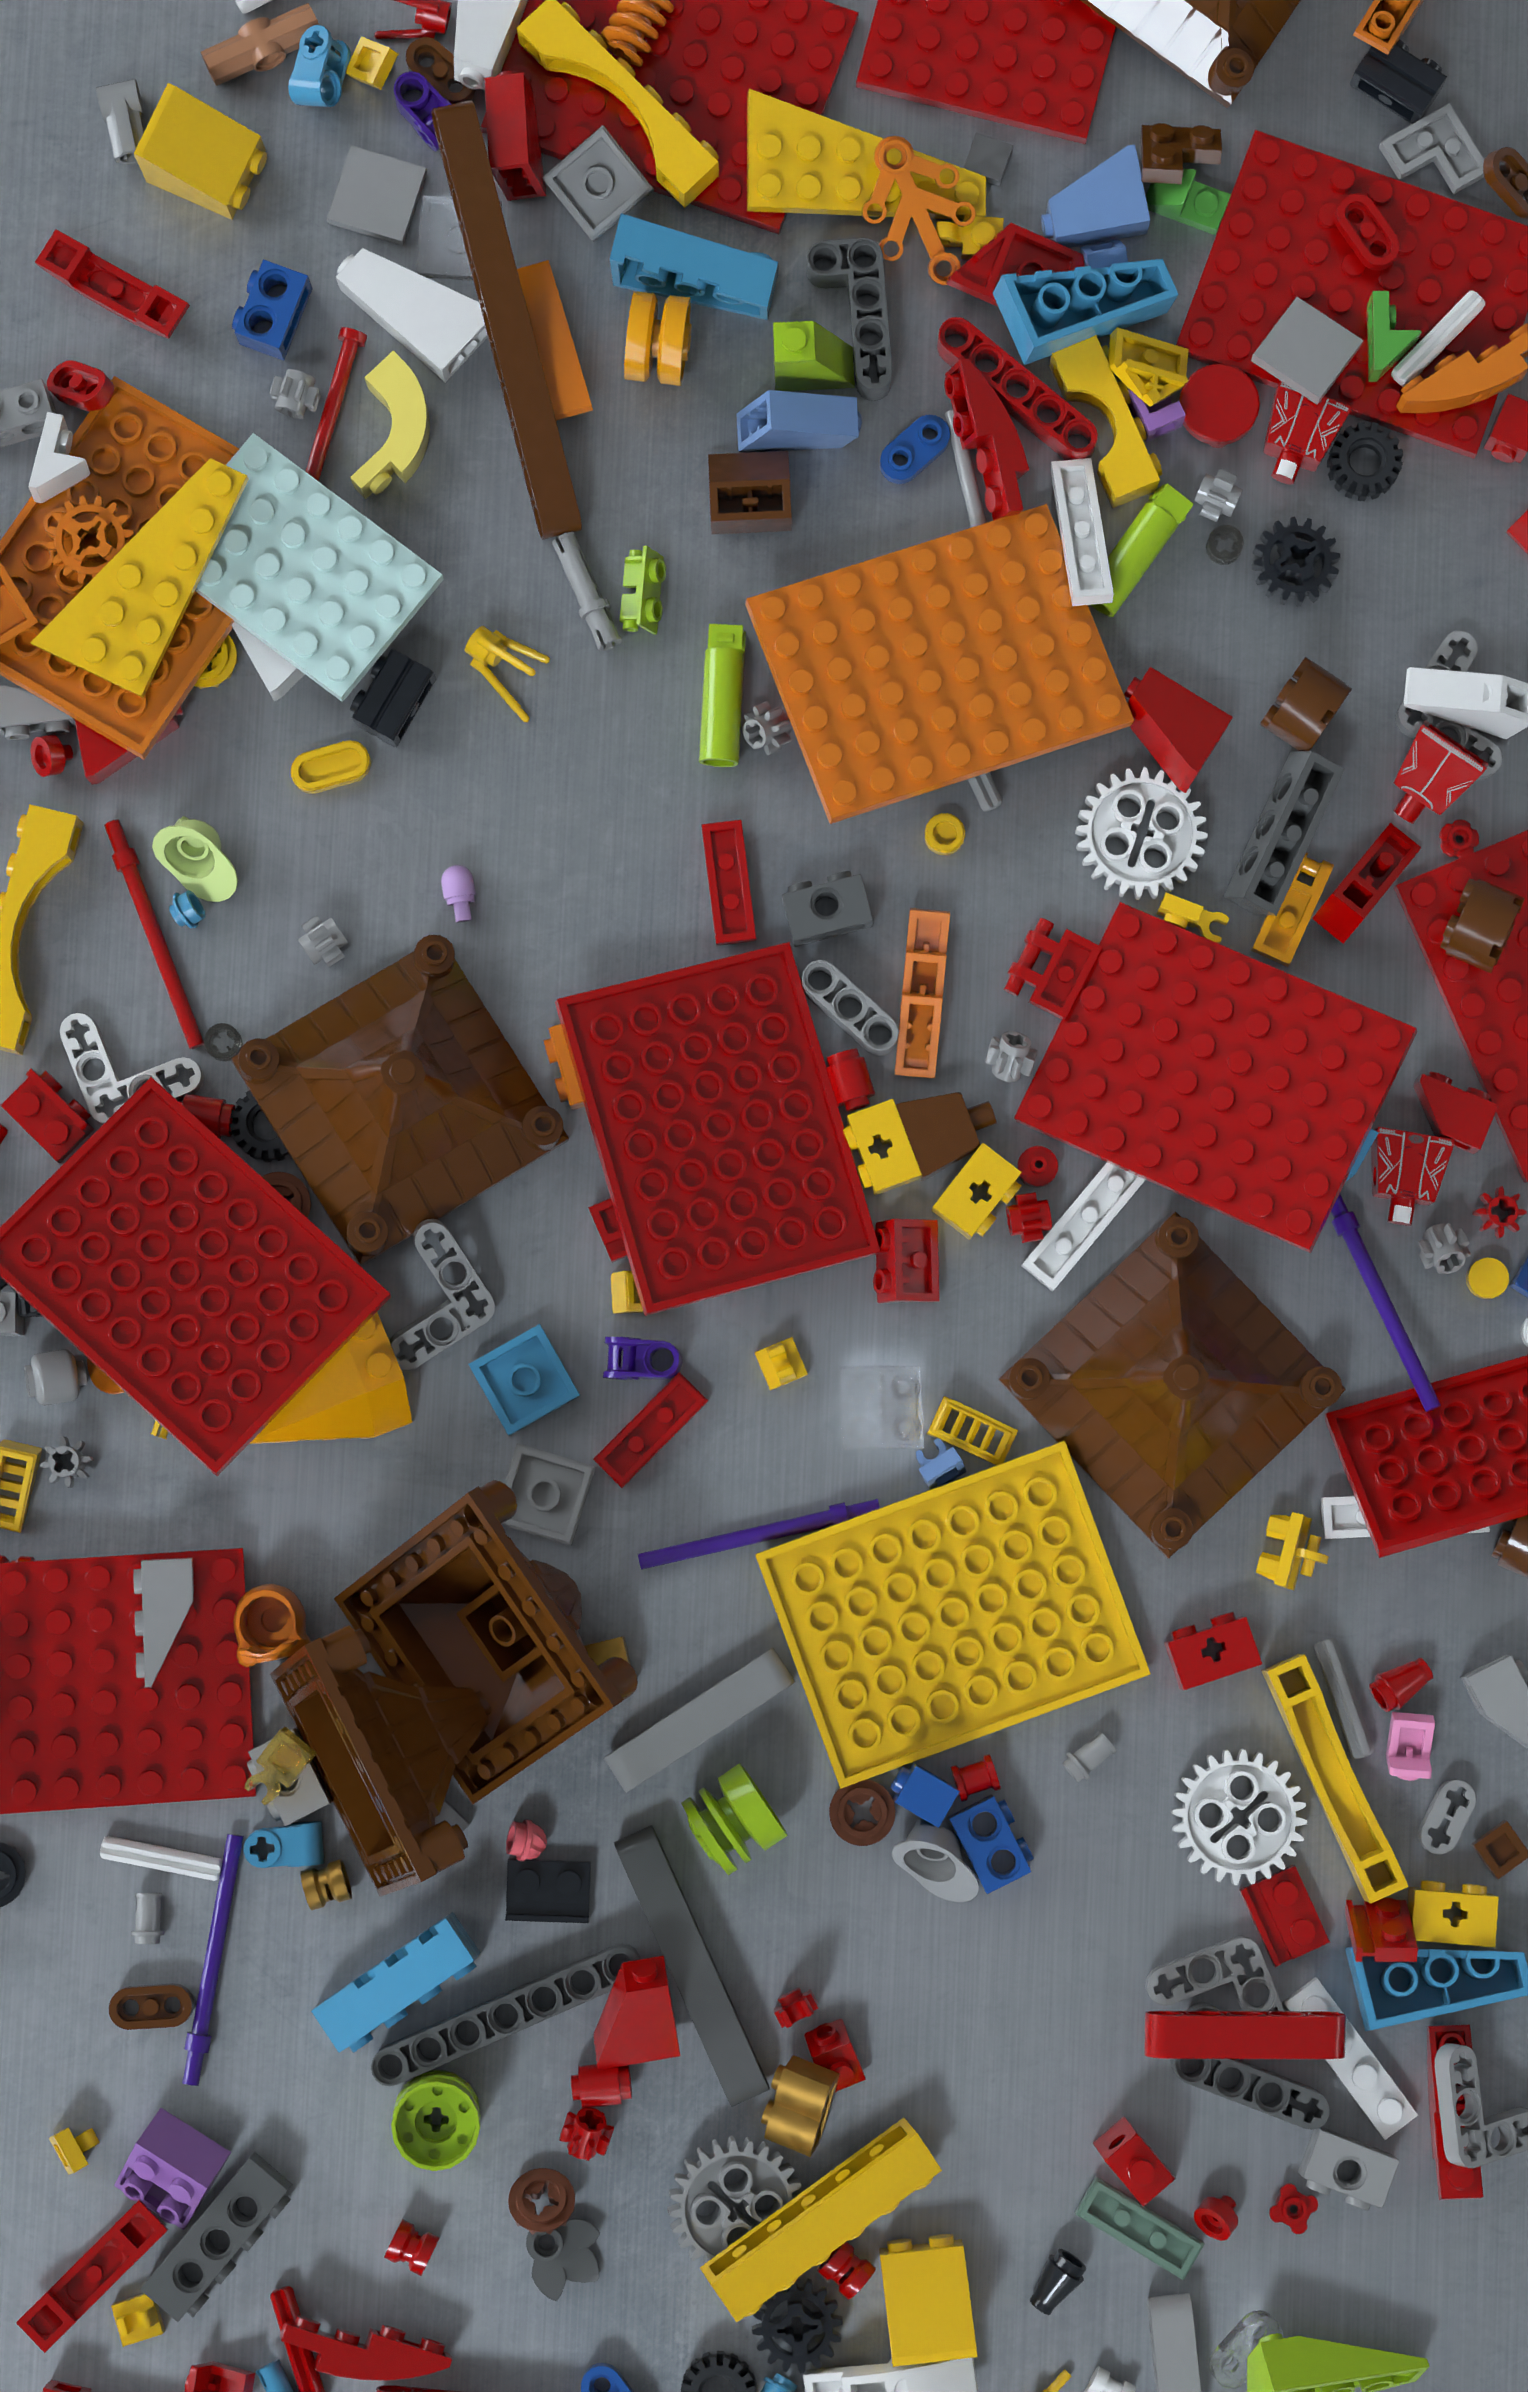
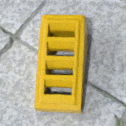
M943 1396L927 1434L991 1464L998 1465L1004 1463L1018 1430L949 1397ZM951 1410L959 1414L949 1434L942 1430ZM967 1416L973 1419V1423L965 1441L957 1438ZM982 1423L989 1427L978 1448L972 1445ZM997 1430L1004 1434L993 1455L987 1452V1449Z
M6 1439L0 1442V1489L20 1493L19 1499L0 1495V1506L17 1509L15 1516L0 1512V1528L19 1533L22 1532L40 1463L42 1448ZM7 1457L27 1461V1464L24 1466L8 1462ZM3 1473L23 1476V1483L2 1478Z

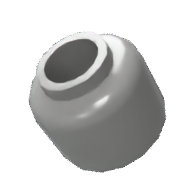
M67 1349L34 1354L30 1365L24 1366L29 1398L35 1397L37 1402L43 1406L75 1401L79 1395V1386L87 1384L84 1362H75L73 1354Z

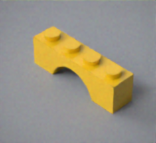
M1095 335L1052 353L1049 366L1064 400L1083 402L1095 407L1106 417L1111 426L1113 446L1100 461L1097 475L1112 509L1156 491L1160 481L1159 476L1163 474L1156 454H1149L1143 440H1146L1147 436L1140 418H1133L1127 404L1131 403L1125 384L1122 381L1117 382L1112 370L1109 368L1108 346L1104 345L1101 347Z

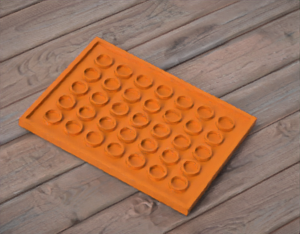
M114 376L111 380L114 384L111 401L104 408L90 411L73 435L71 450L68 454L84 458L87 461L90 475L44 503L34 502L31 496L0 540V561L38 621L35 625L0 645V675L145 760L232 630L234 620L195 591L144 698L31 644L33 639L93 579L92 576H88L85 584H80L77 572H74L73 575L67 578L63 575L66 564L63 563L55 566L51 560L58 552L46 548L48 542L55 541V536L47 533L46 527H57L59 522L56 521L52 514L54 511L62 515L67 513L65 501L68 500L74 507L80 506L79 498L81 495L86 497L89 504H93L95 498L101 496L104 508H107L113 502L118 505L116 517L125 514L130 520L123 528L124 530H133L136 535L210 458L226 465L239 448ZM83 514L76 517L75 520L79 523L92 521L98 514ZM112 524L108 532L109 544L116 549L118 537L116 529ZM65 531L64 548L69 556L73 548L72 536ZM95 531L92 535L86 532L82 535L81 539L85 542L83 549L86 550L90 545L95 548L99 546L100 542L96 538L98 531ZM102 557L89 559L86 565L83 566L96 567L107 561Z
M1047 504L1022 511L1018 515L993 520L746 599L747 611L830 824L1129 727L1134 721L1088 605L1072 606L1062 540Z

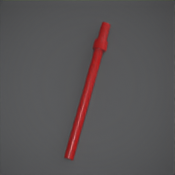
M112 820L104 824V827L114 850L112 859L117 872H122L188 1047L189 1049L198 1048L205 1043L137 868L140 861L135 848L129 847L120 820Z

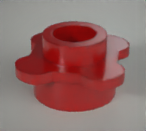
M1288 2183L1280 2188V2195L1275 2205L1270 2207L1269 2216L1275 2223L1283 2222L1290 2226L1293 2233L1302 2234L1308 2228L1307 2220L1309 2216L1318 2209V2201L1313 2195L1305 2196L1297 2191L1295 2185ZM1292 2205H1296L1298 2208L1295 2213L1290 2211Z

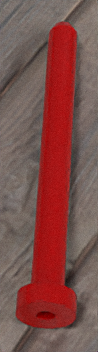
M348 327L340 328L338 339L343 343L305 470L306 473L318 482L358 347H365L367 340L365 333Z

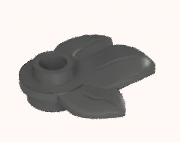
M573 2218L567 2221L566 2226L561 2225L554 2229L549 2235L554 2237L555 2245L549 2249L543 2248L539 2242L540 2237L548 2233L536 2232L532 2235L528 2232L526 2247L529 2255L534 2259L532 2279L547 2298L557 2301L563 2292L566 2280L588 2283L599 2279L598 2261L588 2247L598 2239L600 2231L588 2221Z

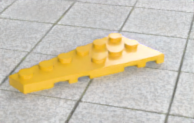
M749 89L747 95V211L862 216V207L866 201L870 200L880 173L874 162V152L876 146L883 138ZM895 148L890 149L887 152V161L892 165L897 164L901 159L899 150ZM913 150L915 156L936 164H951ZM953 165L959 172V181L953 188L944 189L939 187L933 178L910 171L917 188L954 202H969L974 206L976 216H986V176ZM946 168L940 172L939 178L943 184H949L952 182L954 174L952 170ZM894 180L884 204L887 209L886 217H894L902 196L896 180ZM876 203L871 204L867 209V215L880 216L881 207ZM960 206L956 211L957 219L963 220L964 215L970 216V210L966 206ZM927 209L932 219H951Z
M210 458L33 639L31 644L144 698L249 480L248 476Z

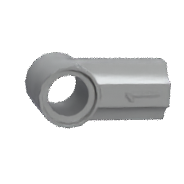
M136 79L96 87L101 114L108 126L116 163L128 165L138 163L134 152L145 129L141 115H144V109Z

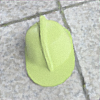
M183 816L177 820L174 826L163 828L154 836L152 849L155 857L187 890L192 891L198 898L210 902H221L229 899L236 891L238 884L236 869L221 851L219 835L211 825L204 821L188 819Z

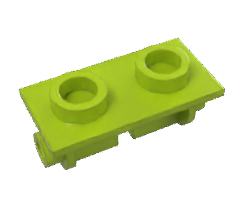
M643 546V551L633 549L629 551V556L625 557L623 587L636 588V593L622 594L619 622L623 623L622 630L637 632L640 626L651 634L657 635L658 622L661 620L663 613L660 595L661 584L666 577V565L664 556L648 546Z

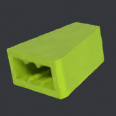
M815 321L773 323L775 390L802 391L855 388L853 347Z

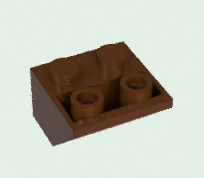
M788 451L708 454L712 535L792 531Z

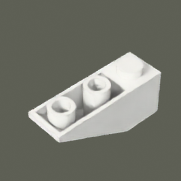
M1409 667L1406 672L1404 706L1508 739L1528 727V683L1504 675Z

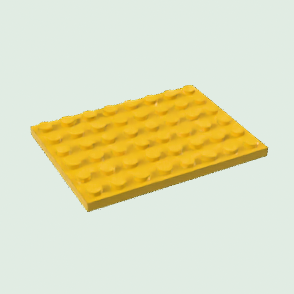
M1065 1441L755 1554L840 1789L1151 1674Z

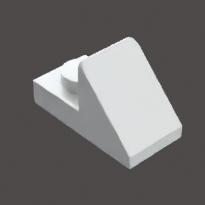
M47 412L28 486L34 502L44 503L90 475L87 461L84 458L68 455L72 446L73 434L72 431L68 430L64 416L61 414Z

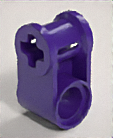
M413 71L405 72L396 79L393 88L397 109L414 127L421 139L436 152L439 150L433 126L431 110L451 105V103L443 98L420 73ZM409 90H418L423 94L419 100L409 102L402 98L405 92Z
M605 1337L604 1343L608 1345L607 1370L603 1372V1378L666 1380L673 1378L681 1370L683 1363L682 1355L669 1342L641 1340L640 1338ZM662 1349L670 1350L674 1358L673 1365L666 1371H656L652 1365L654 1354ZM623 1350V1364L621 1367V1355Z

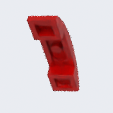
M55 229L35 261L36 265L94 303L147 331L167 339L171 337L190 307L188 302L156 284L152 287L91 252L89 247Z
M138 2200L16 2324L45 2353L169 2229L142 2201Z

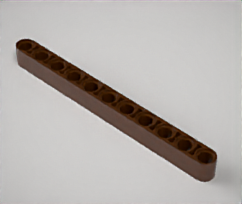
M472 100L433 108L431 110L433 126L538 532L541 539L544 540L568 532L581 531V516L474 103Z

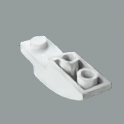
M974 2357L893 2367L891 2358L887 2364L808 2369L803 2374L805 2392H979Z

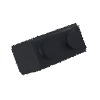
M1400 39L1388 55L1371 46L1355 70L1350 85L1411 124L1422 119L1440 93L1447 76L1442 74V68L1429 58L1420 60L1409 53L1408 46Z
M391 649L387 657L381 655L375 662L370 673L374 680L367 692L361 689L357 693L351 704L350 711L354 712L351 718L357 727L397 748L435 683L436 677L431 669L417 661H413L397 650Z

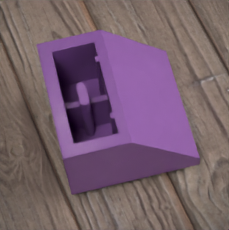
M160 2108L136 2142L114 2186L123 2191L124 2195L136 2202L138 2200L142 2201L149 2209L156 2212L163 2221L185 2230L220 2174L231 2152L163 2108Z

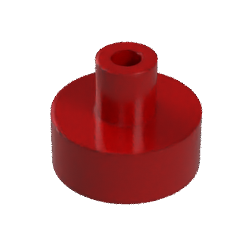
M55 735L36 737L31 743L30 754L35 771L42 777L61 774L64 771L66 761L73 758L72 747L69 744L62 745L60 739Z
M1032 1146L1026 1149L1020 1155L1017 1162V1169L1022 1172L1019 1178L1024 1184L1033 1188H1041L1050 1184L1058 1172V1161L1055 1154L1043 1146ZM1035 1163H1040L1041 1168H1037Z
M1223 2195L1220 2199L1206 2197L1195 2210L1194 2220L1198 2227L1209 2237L1220 2241L1227 2240L1239 2223L1234 2211L1236 2203L1227 2195Z

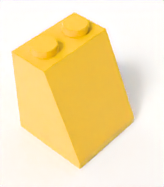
M167 83L134 152V156L147 183L233 220L237 209L242 210L246 206L251 191L248 186L254 174L259 175L262 172L267 160V152H265L266 149L259 134L170 83Z
M953 2234L933 2235L928 2237L929 2243L912 2245V2239H896L888 2241L887 2248H879L893 2367L978 2357L964 2245L962 2239L954 2240Z

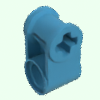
M314 25L308 28L300 39L299 51L288 85L290 98L296 105L333 107L339 102L341 97L342 84L351 59V51L349 46L343 41L334 40L329 30L324 26Z
M322 1821L292 1823L287 1826L255 1830L244 1843L243 1852L245 1858L251 1865L258 1868L279 1866L301 1867L324 1864ZM259 1837H266L267 1844H274L275 1850L268 1853L267 1859H261L259 1852L252 1851V1846L259 1842Z

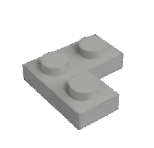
M1450 103L1381 141L1379 146L1398 180L1407 177L1431 162H1434L1453 194L1484 178V158Z

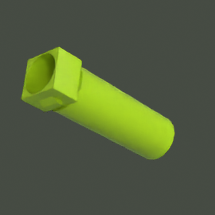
M1168 483L1158 487L1149 496L1148 502L1108 556L1114 593L1113 602L1091 605L1094 609L1108 617H1114L1179 526L1178 524L1186 519L1187 513L1194 505Z
M709 624L708 649L705 650L699 747V763L703 765L734 767L739 764L746 631H743V625Z

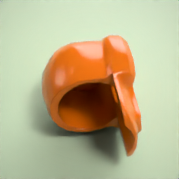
M263 1584L253 1587L239 1600L234 1616V1631L239 1643L237 1659L239 1664L244 1667L289 1658L305 1644L311 1642L306 1634V1613L296 1594L290 1589L277 1584Z

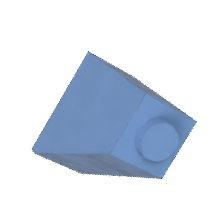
M1135 144L1126 146L1048 200L1046 214L1041 215V226L1045 238H1051L1052 241L1063 246L1074 248L1147 234L1150 216L1143 182H1141V171Z
M768 390L736 413L738 452L843 448L859 437L862 418L857 410V397Z

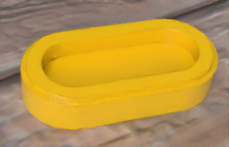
M346 740L304 752L297 756L291 766V777L298 789L308 794H316L362 780L370 770L371 758L367 749L361 743Z

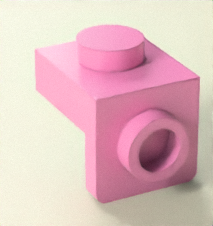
M1392 1712L1386 1749V1760L1390 1775L1408 1781H1414L1419 1778H1431L1430 1754L1435 1728L1433 1715Z

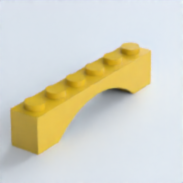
M545 0L517 27L519 43L547 71L563 72L588 79L607 89L622 101L637 118L650 142L656 164L657 181L686 208L719 176V163L717 161L719 156L705 140L699 143L689 133L691 128L684 118L676 112L671 115L662 106L663 100L650 85L643 87L634 78L635 72L632 67L621 57L616 60L606 50L608 46L603 38L594 30L588 32L579 23L580 18L569 4L566 2L560 4L557 0Z
M29 804L27 815L22 814L17 826V837L20 838L17 853H11L7 863L6 875L10 877L7 891L0 893V1050L18 1055H23L33 1017L25 1001L19 978L18 953L22 930L30 909L41 891L59 872L74 862L84 824L77 815Z
M1297 1654L1261 1670L1363 1900L1371 1904L1409 1887L1395 1854L1351 1768L1335 1730L1322 1691L1306 1655Z

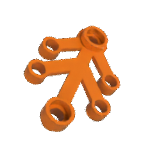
M886 137L878 143L874 152V162L880 173L870 200L866 201L862 207V216L865 221L871 224H878L885 219L887 209L884 204L893 182L896 180L902 196L888 235L879 243L883 259L895 261L901 257L903 253L902 241L912 216L930 257L928 263L930 278L938 284L947 285L948 278L961 267V264L955 255L945 252L927 209L950 217L959 226H967L975 219V208L969 202H954L917 188L910 171L933 178L935 183L944 189L953 188L958 183L959 172L951 164L939 165L915 156L912 145L903 137ZM892 148L899 150L901 153V159L895 165L890 164L886 157L887 152ZM946 168L952 170L954 178L949 184H943L939 178L940 172ZM876 203L881 207V215L873 220L867 215V209L871 204ZM960 206H966L970 210V216L964 222L959 221L956 217V211ZM888 241H894L898 246L897 253L891 257L884 253V245ZM942 260H946L950 264V272L945 276H940L936 271L937 264Z

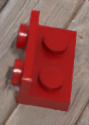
M31 1068L26 1073L28 1078L0 1106L58 1163H61L94 1130L86 1121L91 1117V1114L75 1099L68 1103L58 1093L63 1088L62 1085L46 1070L40 1075Z
M890 1219L876 1222L875 1234L881 1251L876 1254V1272L873 1278L877 1302L940 1301L938 1220Z

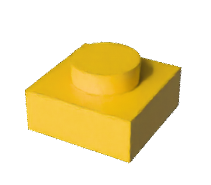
M361 36L347 66L346 74L355 80L382 90L398 53L387 46Z

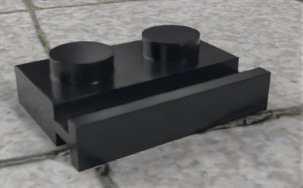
M508 1859L505 1921L589 1923L591 1861L533 1859L519 1861L517 1859Z

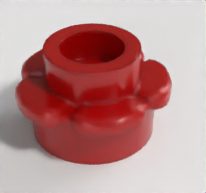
M1457 819L1452 824L1444 825L1439 834L1441 839L1440 847L1449 857L1459 859L1474 852V847L1479 844L1477 830L1472 829L1471 824L1466 820ZM1456 836H1461L1463 841L1458 843L1455 839Z

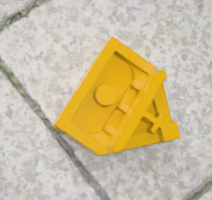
M1117 327L1110 334L1109 368L1134 394L1151 407L1180 390L1189 381L1186 377L1189 349Z

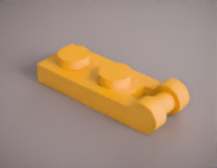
M1307 852L1277 916H1266L1251 951L1287 967L1293 959L1334 867V864L1322 860L1320 863L1307 857ZM1300 872L1314 877L1311 886L1297 880Z

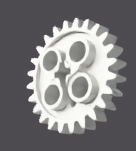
M1143 767L1139 778L1134 777L1130 768L1126 769L1124 781L1122 782L1116 775H1110L1109 783L1111 788L1108 789L1103 784L1098 783L1095 789L1100 798L1088 795L1085 799V803L1092 811L1080 810L1078 818L1087 823V825L1076 827L1075 834L1086 837V840L1079 842L1076 846L1077 851L1089 852L1083 859L1082 865L1089 866L1095 864L1096 868L1091 878L1094 880L1102 875L1107 877L1104 885L1105 890L1111 888L1114 883L1118 884L1119 897H1123L1128 888L1134 890L1136 900L1140 899L1143 889H1148L1152 899H1156L1158 896L1159 886H1162L1167 893H1172L1174 890L1172 879L1184 885L1187 881V876L1183 869L1195 872L1198 865L1191 857H1203L1205 850L1196 845V843L1206 841L1208 837L1207 833L1197 831L1198 827L1205 824L1206 817H1194L1193 814L1199 809L1200 801L1188 804L1186 800L1191 789L1189 788L1186 793L1182 791L1179 793L1175 790L1176 785L1172 780L1169 784L1163 783L1164 771L1162 770L1158 772L1155 779H1149L1146 767ZM1130 800L1138 806L1139 813L1134 817H1125L1119 812L1118 803ZM1152 800L1155 806L1146 829L1147 836L1140 847L1135 866L1129 867L1128 860L1137 837V833L1134 831H1137L1141 824L1147 802ZM1163 812L1172 814L1176 818L1177 827L1171 830L1161 828L1157 824L1156 816ZM1110 838H1119L1125 843L1126 852L1122 855H1113L1106 849L1105 842ZM1150 850L1160 852L1164 856L1165 864L1159 868L1150 867L1144 860V853Z
M1240 1749L1237 1760H1233L1230 1752L1223 1750L1222 1762L1220 1763L1212 1755H1207L1209 1768L1204 1770L1202 1767L1194 1764L1192 1767L1197 1778L1191 1780L1182 1777L1181 1779L1189 1788L1187 1793H1174V1796L1183 1802V1807L1171 1809L1172 1814L1182 1817V1822L1174 1825L1172 1831L1185 1833V1837L1177 1843L1178 1847L1187 1848L1191 1846L1193 1850L1189 1853L1187 1861L1192 1863L1201 1858L1203 1861L1199 1871L1205 1874L1214 1867L1215 1880L1221 1882L1226 1872L1230 1873L1233 1885H1238L1241 1874H1245L1250 1884H1255L1257 1871H1260L1264 1877L1270 1879V1865L1274 1864L1282 1870L1286 1868L1281 1859L1284 1853L1296 1857V1852L1289 1846L1291 1840L1304 1841V1837L1294 1832L1295 1826L1307 1824V1820L1296 1816V1811L1306 1807V1803L1293 1801L1292 1798L1301 1790L1300 1786L1287 1787L1285 1785L1291 1776L1289 1771L1282 1772L1279 1775L1275 1774L1278 1761L1273 1759L1265 1767L1262 1766V1753L1257 1752L1252 1761H1248L1246 1750ZM1238 1776H1246L1251 1783V1790L1246 1797L1237 1799L1233 1797L1230 1791L1231 1782ZM1262 1791L1267 1792V1797L1262 1802L1245 1813L1244 1818L1247 1823L1244 1826L1235 1823L1223 1833L1219 1840L1214 1843L1211 1842L1210 1837L1234 1818L1230 1812L1234 1807L1244 1810L1254 1801L1259 1793ZM1207 1803L1216 1804L1220 1810L1219 1820L1212 1826L1203 1825L1199 1819L1200 1809ZM1272 1807L1278 1814V1823L1271 1830H1262L1258 1824V1815L1263 1809ZM1234 1835H1242L1247 1841V1850L1242 1856L1233 1858L1227 1852V1842Z

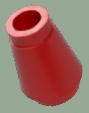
M1419 1657L1415 1661L1375 1675V1681L1369 1684V1689L1377 1704L1385 1712H1389L1392 1709L1398 1711L1428 1681L1433 1679V1673L1428 1664Z

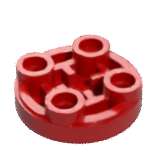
M1212 364L1198 369L1188 378L1189 381L1182 388L1179 402L1186 414L1183 425L1194 438L1209 444L1213 448H1223L1227 444L1240 440L1251 430L1259 413L1260 400L1254 382L1245 372L1227 364Z

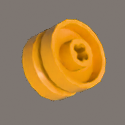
M633 292L626 335L625 380L646 382L652 372L653 360L657 358V378L660 384L682 386L685 364L689 358L692 333L690 297L670 295L665 300L662 319L658 320V299L654 293Z

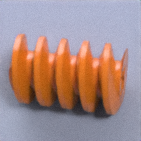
M621 0L617 4L618 13L612 14L609 18L610 26L605 27L601 32V37L606 42L608 49L617 57L623 58L627 63L637 67L642 66L643 60L636 52H650L651 47L644 38L652 40L658 38V32L651 25L665 26L666 19L659 11L673 12L674 6L669 0Z

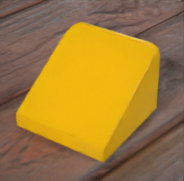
M632 1271L612 1273L611 1295L613 1313H644Z

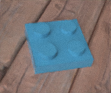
M540 1324L468 1364L508 1436L581 1396Z

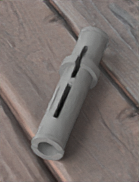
M564 533L558 536L560 542L558 539H554L552 545L559 556L581 607L579 609L580 617L582 620L586 619L599 651L614 648L616 646L615 643L620 644L622 642V638L609 613L610 603L607 598L604 599L599 591L577 540L576 533Z

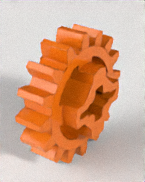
M81 495L79 498L80 506L74 507L68 500L65 501L67 513L62 515L54 511L52 514L56 521L59 522L57 527H46V532L55 536V541L48 542L46 548L58 552L51 560L55 566L65 563L63 575L69 578L74 572H77L78 582L83 585L88 576L94 578L126 545V540L135 536L133 530H124L123 528L130 520L125 514L116 517L118 505L113 502L107 508H104L101 496H97L94 503L89 504L86 497ZM83 514H98L92 521L79 523L75 520L76 517ZM112 524L116 529L118 537L116 549L109 544L108 532ZM65 531L72 536L73 548L69 556L64 548ZM95 531H98L96 538L100 542L99 546L95 548L90 545L86 550L83 549L85 542L81 539L82 535L85 532L92 535ZM102 557L107 561L96 567L83 566L86 565L89 559Z

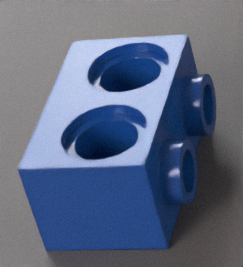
M263 259L259 271L253 270L248 280L247 293H249L245 306H239L234 315L232 329L235 330L234 333L240 345L277 359L285 360L313 289L308 275ZM281 284L287 287L285 293L279 297L267 295L269 289L274 285ZM260 321H270L273 323L271 329L266 333L258 334L253 331L255 325Z
M914 1762L909 1769L902 1766L890 1786L891 1790L896 1792L893 1796L895 1803L938 1828L960 1792L952 1784Z
M991 1794L948 1816L986 1894L1032 1872L1028 1862L1034 1860V1857L1023 1837L1015 1839L1009 1827L1010 1824L1015 1822V1819L1004 1799L997 1802ZM980 1812H989L995 1818V1827L989 1834L980 1835L973 1830V1819ZM1002 1849L1012 1852L1014 1864L1010 1870L997 1872L992 1868L991 1859L995 1852Z

